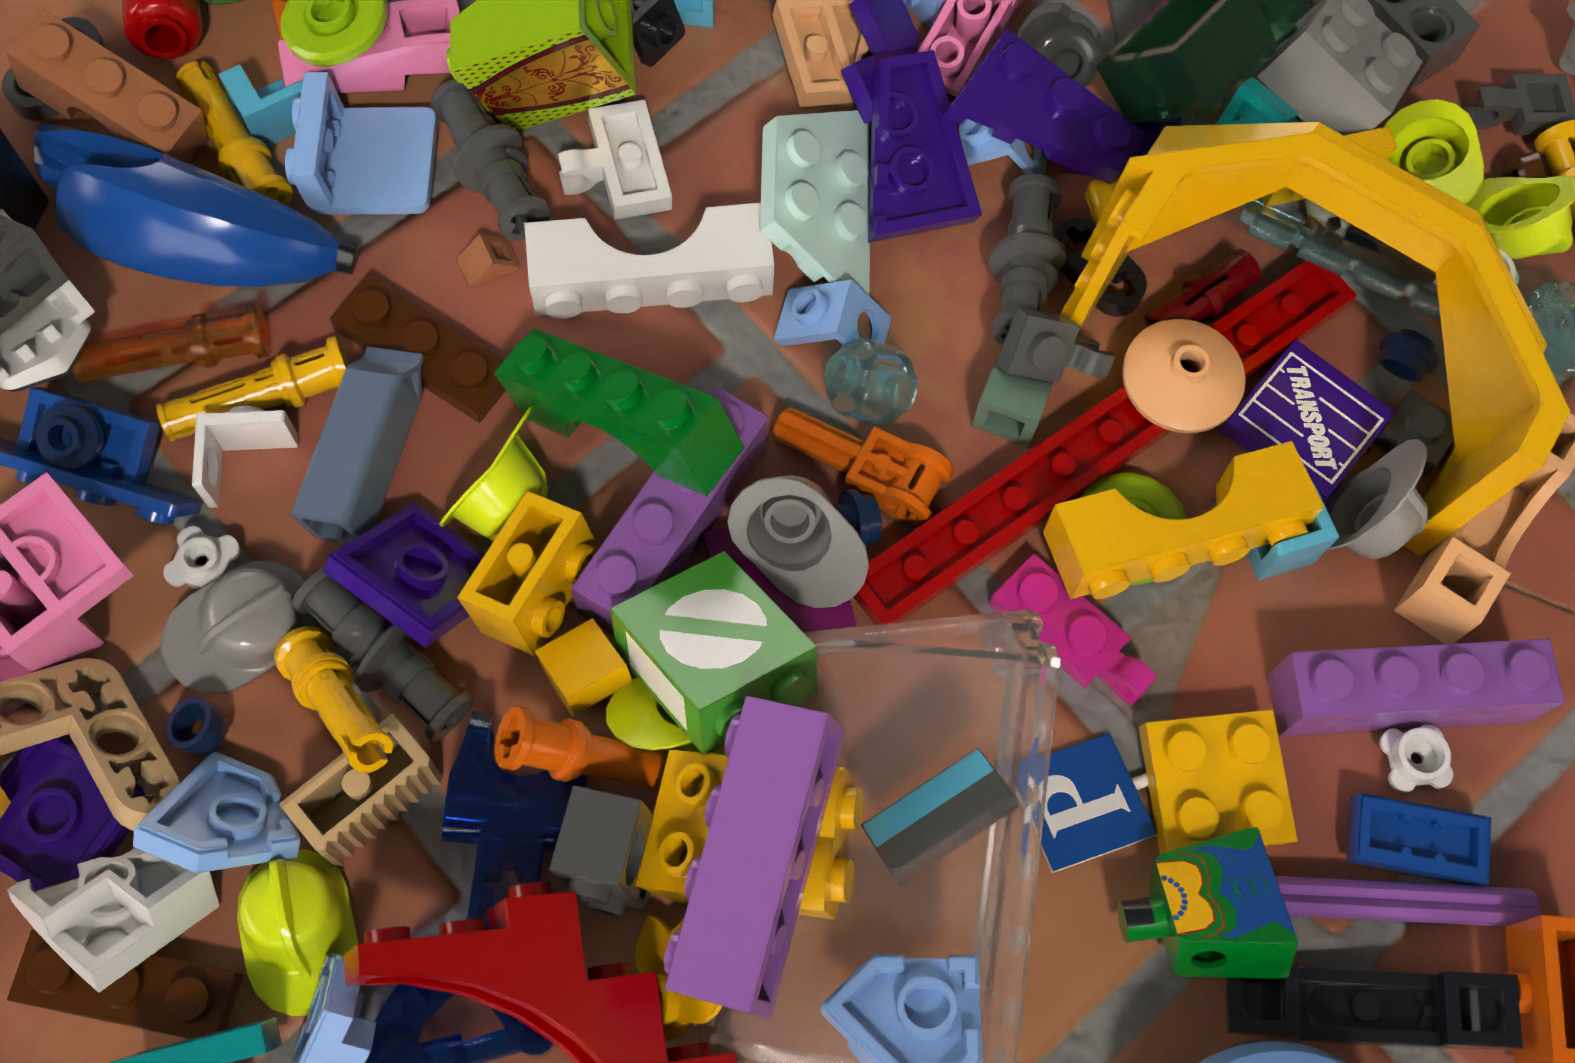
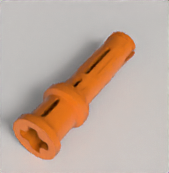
M520 706L510 708L504 715L496 734L494 748L495 760L502 769L514 771L519 769L521 765L547 770L553 779L563 782L576 779L583 774L656 791L660 789L669 753L664 750L652 751L633 748L618 740L592 735L588 727L584 726L583 722L567 718L562 720L561 723L534 718L531 710Z

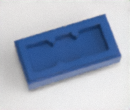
M1360 792L1350 798L1346 862L1470 886L1489 884L1491 817Z

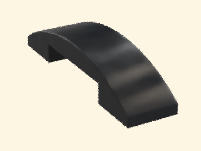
M1292 963L1290 974L1287 978H1226L1227 1033L1376 1046L1511 1050L1523 1048L1517 975L1442 971L1435 975L1300 968L1299 964Z

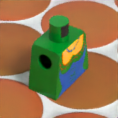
M1258 827L1247 828L1160 854L1153 860L1149 887L1150 897L1118 901V919L1124 941L1130 943L1162 938L1171 970L1180 977L1264 979L1289 977L1298 939Z

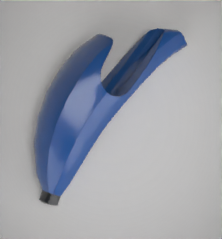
M58 123L42 124L37 126L35 130L34 164L38 175L57 191L56 216L59 225L78 245L93 255L119 266L151 275L213 286L270 287L307 282L335 271L353 275L357 260L356 242L339 239L315 220L285 204L151 148L113 136L71 128Z

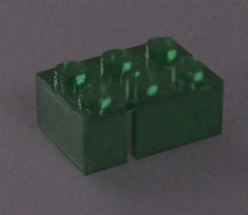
M1163 0L1096 65V68L1124 117L1131 123L1149 120L1163 123L1177 116L1194 114L1196 118L1205 117L1217 111L1227 101L1226 94L1240 80L1251 76L1262 66L1261 58L1273 46L1287 40L1297 31L1296 23L1315 4L1313 0Z

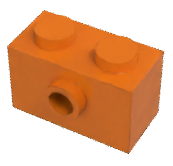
M1539 915L1505 926L1508 962L1506 974L1517 975L1523 1043L1522 1049L1514 1050L1515 1063H1575V917Z

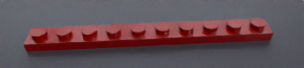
M1315 253L1210 327L1221 333L1234 346L1241 358L1246 380L1284 353L1295 339L1301 341L1348 308L1357 294L1318 253ZM1180 361L1185 370L1193 373L1199 372L1193 364L1187 361ZM1122 386L870 560L865 583L853 598L882 635H884L1047 520L1055 504L1077 499L1086 489L1103 477L1114 473L1172 431L1163 429L1143 417L1133 406L1124 386Z

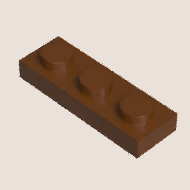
M369 275L362 280L329 318L335 331L365 350L368 346L423 354L425 358L421 366L422 387L478 423L484 419L506 391L494 374L504 360Z
M31 929L7 1001L191 1039L227 1029L243 975L235 971L151 955L104 990L98 992L77 974L36 930Z

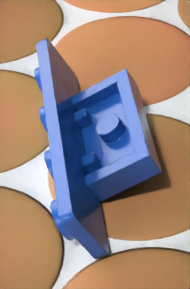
M31 387L18 442L14 443L0 438V465L17 470L16 479L27 484L32 483L47 472L57 483L77 488L75 497L82 501L104 506H114L116 501L135 506L134 515L138 518L160 524H174L176 517L199 514L202 500L146 483L161 425L160 422L46 387ZM72 404L84 407L101 423L104 431V444L97 457L87 466L78 469H64L50 464L40 453L36 442V429L41 417L55 406ZM64 426L62 441L64 446L68 448L72 443V433L68 427Z

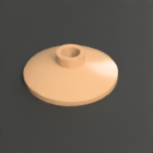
M1170 319L1150 325L1134 338L1124 356L1122 379L1129 400L1143 417L1169 431L1199 433L1211 430L1225 422L1234 413L1244 394L1245 372L1238 352L1221 333L1200 322L1187 319ZM1180 361H1187L1193 364L1199 372L1193 373L1185 370Z

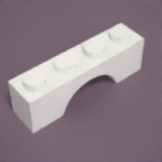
M761 203L706 207L698 228L685 242L669 251L652 255L630 254L611 247L594 233L586 218L524 223L529 289L535 316L548 315L552 318L567 319L575 317L581 312L610 310L614 313H630L641 307L668 304L676 308H688L699 304L701 301L730 299L734 302L744 303L754 301L761 296L773 295L774 257L771 241L760 231Z

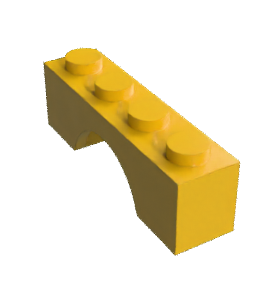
M1293 441L1234 456L1216 485L1215 508L1201 516L1180 520L1153 516L1131 504L1115 488L1055 504L1043 534L1070 600L1092 594L1094 599H1105L1123 592L1135 581L1152 577L1154 582H1166L1183 575L1193 565L1212 561L1214 566L1227 565L1243 558L1249 553L1250 549L1268 544L1273 547L1277 543L1308 534L1307 529L1316 516L1324 509V505Z

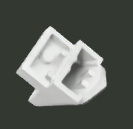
M3 209L0 210V215L11 219ZM69 280L0 335V388L10 392H17L64 377L72 370L91 337V325L86 318L96 311Z

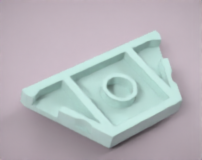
M858 110L776 116L763 126L760 231L781 251L790 254L795 260L797 267L813 282L822 277L829 283L852 279L870 296V243H868L870 122L865 124Z

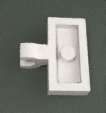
M639 100L588 109V123L595 148L586 150L572 149L558 154L561 167L559 178L564 195L586 192L596 183L604 181L614 220L672 210V193L646 101Z

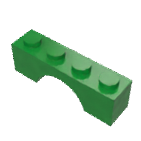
M532 328L494 372L523 416L531 404L534 405L527 419L528 421L568 438L582 422L593 425L625 444L644 460L659 477L706 497L745 448L718 398Z

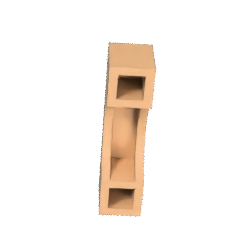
M1569 414L1543 467L1432 548L1394 609L1396 613L1444 644H1454L1482 623L1511 574L1506 570V565L1515 546L1537 513L1575 468V416L1573 414Z

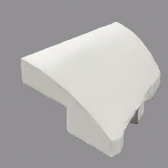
M135 847L121 856L113 858L99 857L77 864L79 878L34 891L30 879H27L7 889L12 903L38 934L77 974L98 992L104 990L220 907L209 871L195 873Z

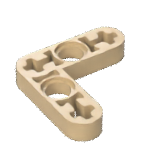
M84 658L0 681V710L10 703L24 702L35 706L40 712L37 719L21 724L10 722L0 714V756L69 734L112 815L122 826L134 831L135 827L180 784L178 776L120 673L113 665L100 659ZM86 686L87 690L91 693L100 692L99 714L94 716L95 705L86 691L76 692L77 687ZM107 733H123L132 738L136 747L124 754H111L102 750L97 744V740ZM139 769V784L148 796L159 794L157 803L149 804L143 796L133 798L136 783L133 773Z

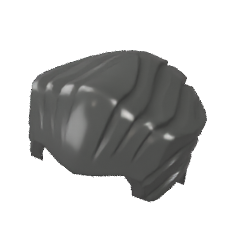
M1047 3L1033 9L1019 28L1017 36L1082 86L1088 87L1095 80L1100 63L1101 34L1098 28L1089 18L1077 11L1071 10L1064 3Z

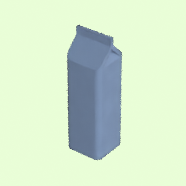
M367 346L362 358L347 365L290 514L313 537L347 544L376 526L422 398L421 366L425 358L423 354Z

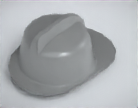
M1412 439L1405 441L1369 468L1344 481L1329 495L1324 505L1339 535V538L1329 548L1330 550L1344 547L1360 557L1379 559L1396 552L1409 540L1422 532L1428 519V505L1415 489L1427 460V446L1421 440Z
M794 475L767 476L765 479H760L743 488L731 503L727 523L732 541L743 555L752 561L779 591L794 602L813 608L836 607L852 599L864 585L869 568L866 545L855 528L831 504L829 497L819 485L805 477Z
M253 561L228 571L191 594L170 613L162 630L161 653L168 671L183 686L201 693H225L247 684L275 666V648L285 634L295 628L303 626L314 627L315 618L309 612L301 614L292 606V600L305 580L294 569L277 562Z

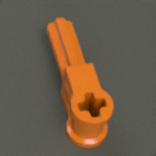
M791 407L786 408L780 413L773 428L772 436L776 441L846 473L845 490L856 489L861 495L872 494L877 500L880 509L896 520L910 526L920 527L930 519L931 512L928 507L940 485L948 483L955 472L951 462L941 453L930 447L905 441L875 426L866 441H863Z

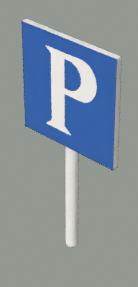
M1110 733L1019 764L1007 770L1052 873L1157 836L1154 825L1137 791L1148 787L1147 775L1145 773L1133 778L1130 777Z

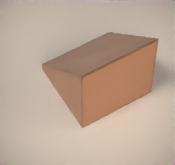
M480 233L456 258L469 289L518 271L521 268L507 238Z

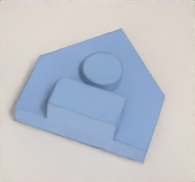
M213 751L135 827L133 847L195 873L265 863L277 859L297 858L301 839L294 823L290 821V818L287 819L285 812L279 805L281 792L274 775Z
M330 952V955H326L318 977L320 982L315 992L306 1023L303 1022L291 1063H365L371 1052L376 1022L359 1018L364 993L359 992L360 985L345 986L343 956Z
M873 954L820 1005L821 1014L847 1040V1049L861 1063H983L979 955H949L948 959L904 958V954Z

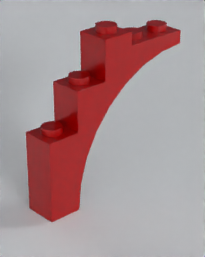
M533 882L508 888L509 898H504L487 910L488 930H484V920L479 918L456 920L440 924L439 935L411 938L410 927L408 926L380 928L365 932V943L355 945L343 955L345 986L409 985L462 995L513 1016L559 1047L574 1063H737L736 1052L710 1056L708 1042L666 1048L656 972L631 975L630 962H619L588 968V980H586L577 894L575 891L552 893L551 882Z

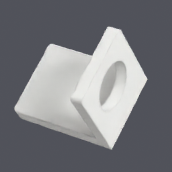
M237 406L231 408L226 413L196 414L192 486L209 508L220 507L223 451L298 447V433L286 412L283 410L264 411L253 406Z

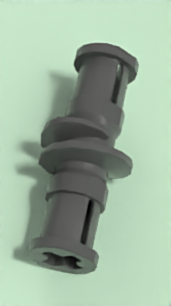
M455 79L449 80L434 92L431 98V109L435 112L438 120L447 124L452 133L451 138L458 149L453 167L456 177L464 188L475 193H483L486 200L493 205L499 215L497 225L505 238L515 241L524 240V223L549 221L551 211L545 200L536 197L528 185V177L526 175L528 158L520 151L522 148V138L519 132L511 125L496 124L493 117L486 113L481 104L482 102L463 83H458Z
M1043 174L1022 175L1011 183L1009 200L1013 203L1012 219L1008 223L1007 237L1000 240L991 249L988 260L989 272L996 282L1001 284L1000 296L1002 301L1000 315L993 320L992 336L1002 346L1017 307L1043 312V304L1047 300L1048 293L1060 281L1058 270L1062 269L1067 261L1065 246L1054 238L1055 226L1053 224V213L1061 202L1062 189L1057 181Z
M325 567L310 576L296 592L292 600V606L301 614L309 612L332 634L331 639L343 651L352 654L348 664L353 673L356 672L354 684L361 692L369 693L384 687L386 693L397 703L402 702L427 727L425 735L433 742L440 740L453 730L469 713L476 699L468 691L458 692L435 669L436 665L424 653L416 651L405 640L407 636L405 632L399 629L395 623L389 625L381 614L324 573Z

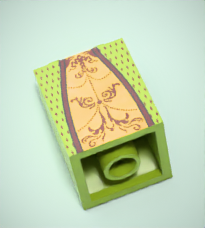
M476 0L450 20V48L446 54L449 70L458 83H463L482 102L487 112L494 114L503 124L511 125L517 131L636 95L631 0Z

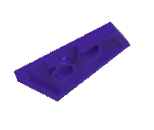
M1006 28L943 115L944 118L961 125L966 119L989 127L993 129L991 137L1012 144L1015 139H1019L1041 148L1047 159L1108 184H1111L1122 172L1129 158L1146 135L1142 130L1008 28Z
M934 50L881 58L874 67L868 243L973 223L982 215L956 123L943 117L950 107V103Z

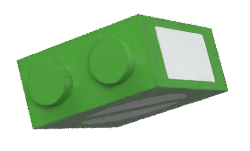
M725 551L610 608L616 651L703 755L725 744L729 724L735 715H741L746 696L798 707L809 696L818 692L817 646Z

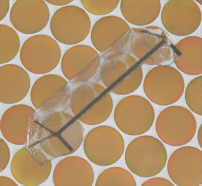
M1022 609L803 632L817 646L818 692L809 696L798 707L829 713L846 729L837 767H845L855 778L854 787L862 788L864 808L861 824L978 747L1008 785L1017 800L1019 808L901 886H899L886 868L862 826L860 825L858 831L849 830L845 847V858L852 859L854 863V884L849 902L839 903L836 919L798 915L771 1019L723 1006L718 1014L708 1023L694 1024L695 1027L702 1028L700 1042H708L711 1052L717 1055L736 1052L737 1063H861L847 1049V1040L821 1014L820 1005L873 954H904V958L948 959L949 955H979L983 1063H1018L1061 661L1055 646L1043 643L1040 640L1039 635L1044 627V623L1038 612Z

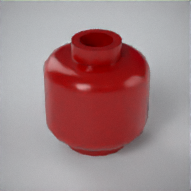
M122 0V21L125 36L132 46L144 55L156 59H177L188 55L197 47L202 34L200 0Z

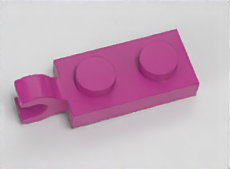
M1033 554L991 597L989 605L1084 689L1098 676L1118 697L1130 706H1133L1149 689V685L1157 678L1156 674L1143 662L1121 652L1128 644L1131 636L1084 596L1070 600L1061 576L1036 554Z

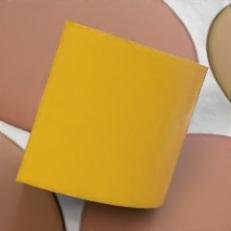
M593 618L535 650L556 695L572 717L632 682L626 663Z

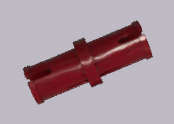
M1237 249L1232 253L1233 255L1206 274H1194L1183 283L1182 291L1155 310L1145 314L1144 321L1146 327L1170 319H1187L1196 322L1202 319L1212 320L1223 312L1224 303L1251 284L1254 285L1259 281L1262 273L1258 262L1249 252Z

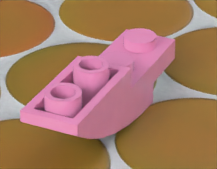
M404 0L388 3V18L383 32L369 50L350 62L331 67L307 64L293 55L284 39L278 42V53L284 88L303 81L304 72H328L337 93L404 90L405 75L451 73L447 64L446 54L450 48V20L461 13L457 0Z
M1025 0L946 1L918 52L934 50L947 93L955 97L959 95L1006 28H1009Z

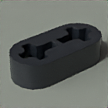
M1071 218L1063 222L1057 228L1054 236L1065 246L1067 252V261L1060 271L1074 286L1089 261L1081 257L1083 251L1078 250L1072 254L1067 250L1070 240L1075 244L1082 241L1088 242L1096 223L1085 218ZM1127 255L1111 281L1114 284L1125 281L1129 285L1126 295L1122 292L1111 295L1105 290L1095 306L1106 315L1121 317L1133 313L1140 305L1147 287L1146 276L1129 255Z

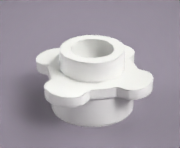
M187 527L178 534L177 543L179 548L173 561L165 565L163 575L171 586L180 587L187 584L193 590L198 591L218 577L234 569L233 560L239 556L240 546L236 539L230 535L216 538L205 535L199 527ZM201 556H206L208 558L207 563L203 566H198L196 564L197 559Z
M1425 724L1406 733L1392 728L1381 735L1379 746L1387 754L1391 767L1388 781L1396 791L1408 793L1415 786L1428 784L1436 789H1442L1451 783L1453 779V770L1450 767L1451 751L1442 732L1438 728ZM1412 753H1417L1421 757L1420 764H1415L1411 760Z

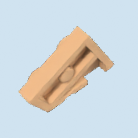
M776 0L772 17L800 107L854 103L840 70L865 59L869 49L849 5L855 0Z

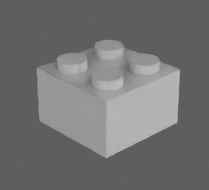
M1321 0L1291 29L1257 78L1274 94L1298 111L1297 116L1303 122H1320L1344 136L1372 130L1393 112L1423 61L1416 55L1414 46L1405 36L1400 33H1393L1375 16L1374 9L1368 0Z

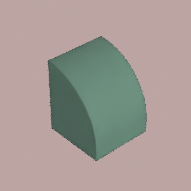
M996 359L980 398L971 427L1029 447L1045 408L1053 382L1007 374L996 364Z

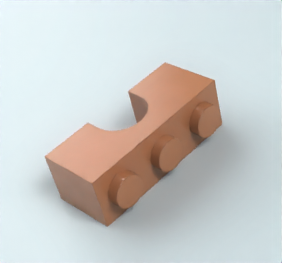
M43 9L6 51L18 86L70 120L79 110H82L102 123L116 138L151 148L188 164H191L208 143L202 109L46 9Z

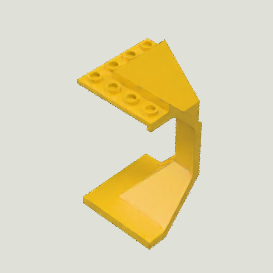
M1320 122L1165 126L1147 155L1129 158L1081 255L1082 258L1089 262L1074 286L1075 290L1062 309L1060 316L1069 317L1079 324L1081 329L1131 250L1287 187L1436 273L1454 441L1423 498L1428 505L1427 522L1422 532L1409 540L1403 547L1422 557L1544 466L1571 411L1543 354L1548 344L1478 211Z

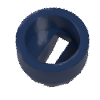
M196 696L181 701L172 710L166 723V736L169 743L189 754L208 755L217 750L222 745L220 742L225 732L228 733L229 730L227 716L217 705ZM196 721L204 723L198 734L191 732Z

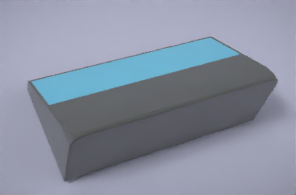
M978 747L861 824L886 868L894 880L901 886L1019 808V805L1008 785Z

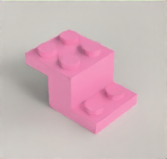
M47 472L0 505V681L73 660L84 659L104 644L103 640L82 614L134 576ZM10 703L0 710V714L5 719L25 703Z

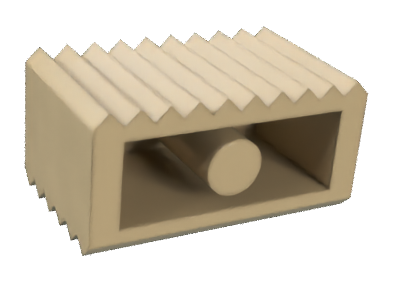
M393 714L378 724L393 742L392 754L385 753L378 744L384 756L388 758V762L384 766L369 773L359 772L352 768L345 754L342 753L279 804L312 847L333 865L343 866L345 856L354 857L356 847L365 848L367 838L376 839L378 829L387 830L388 820L398 821L399 811L409 812L410 802L420 803L421 794H431L432 785H441L442 775L435 764Z

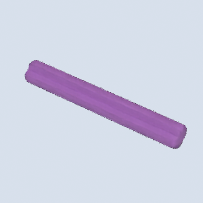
M1292 876L1276 877L1289 916L1505 927L1541 915L1539 897L1535 891L1528 888Z

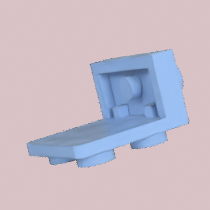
M304 72L301 97H295L292 103V120L296 135L294 148H288L285 154V171L288 182L291 185H296L311 215L421 214L425 212L430 206L438 129V120L435 112L429 107L344 108L328 72Z

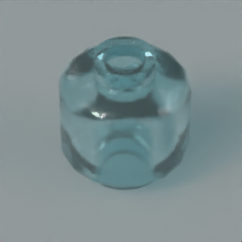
M854 338L842 345L829 358L824 369L826 394L831 407L843 416L872 425H887L895 421L909 410L917 395L918 379L910 357L899 348L869 338Z

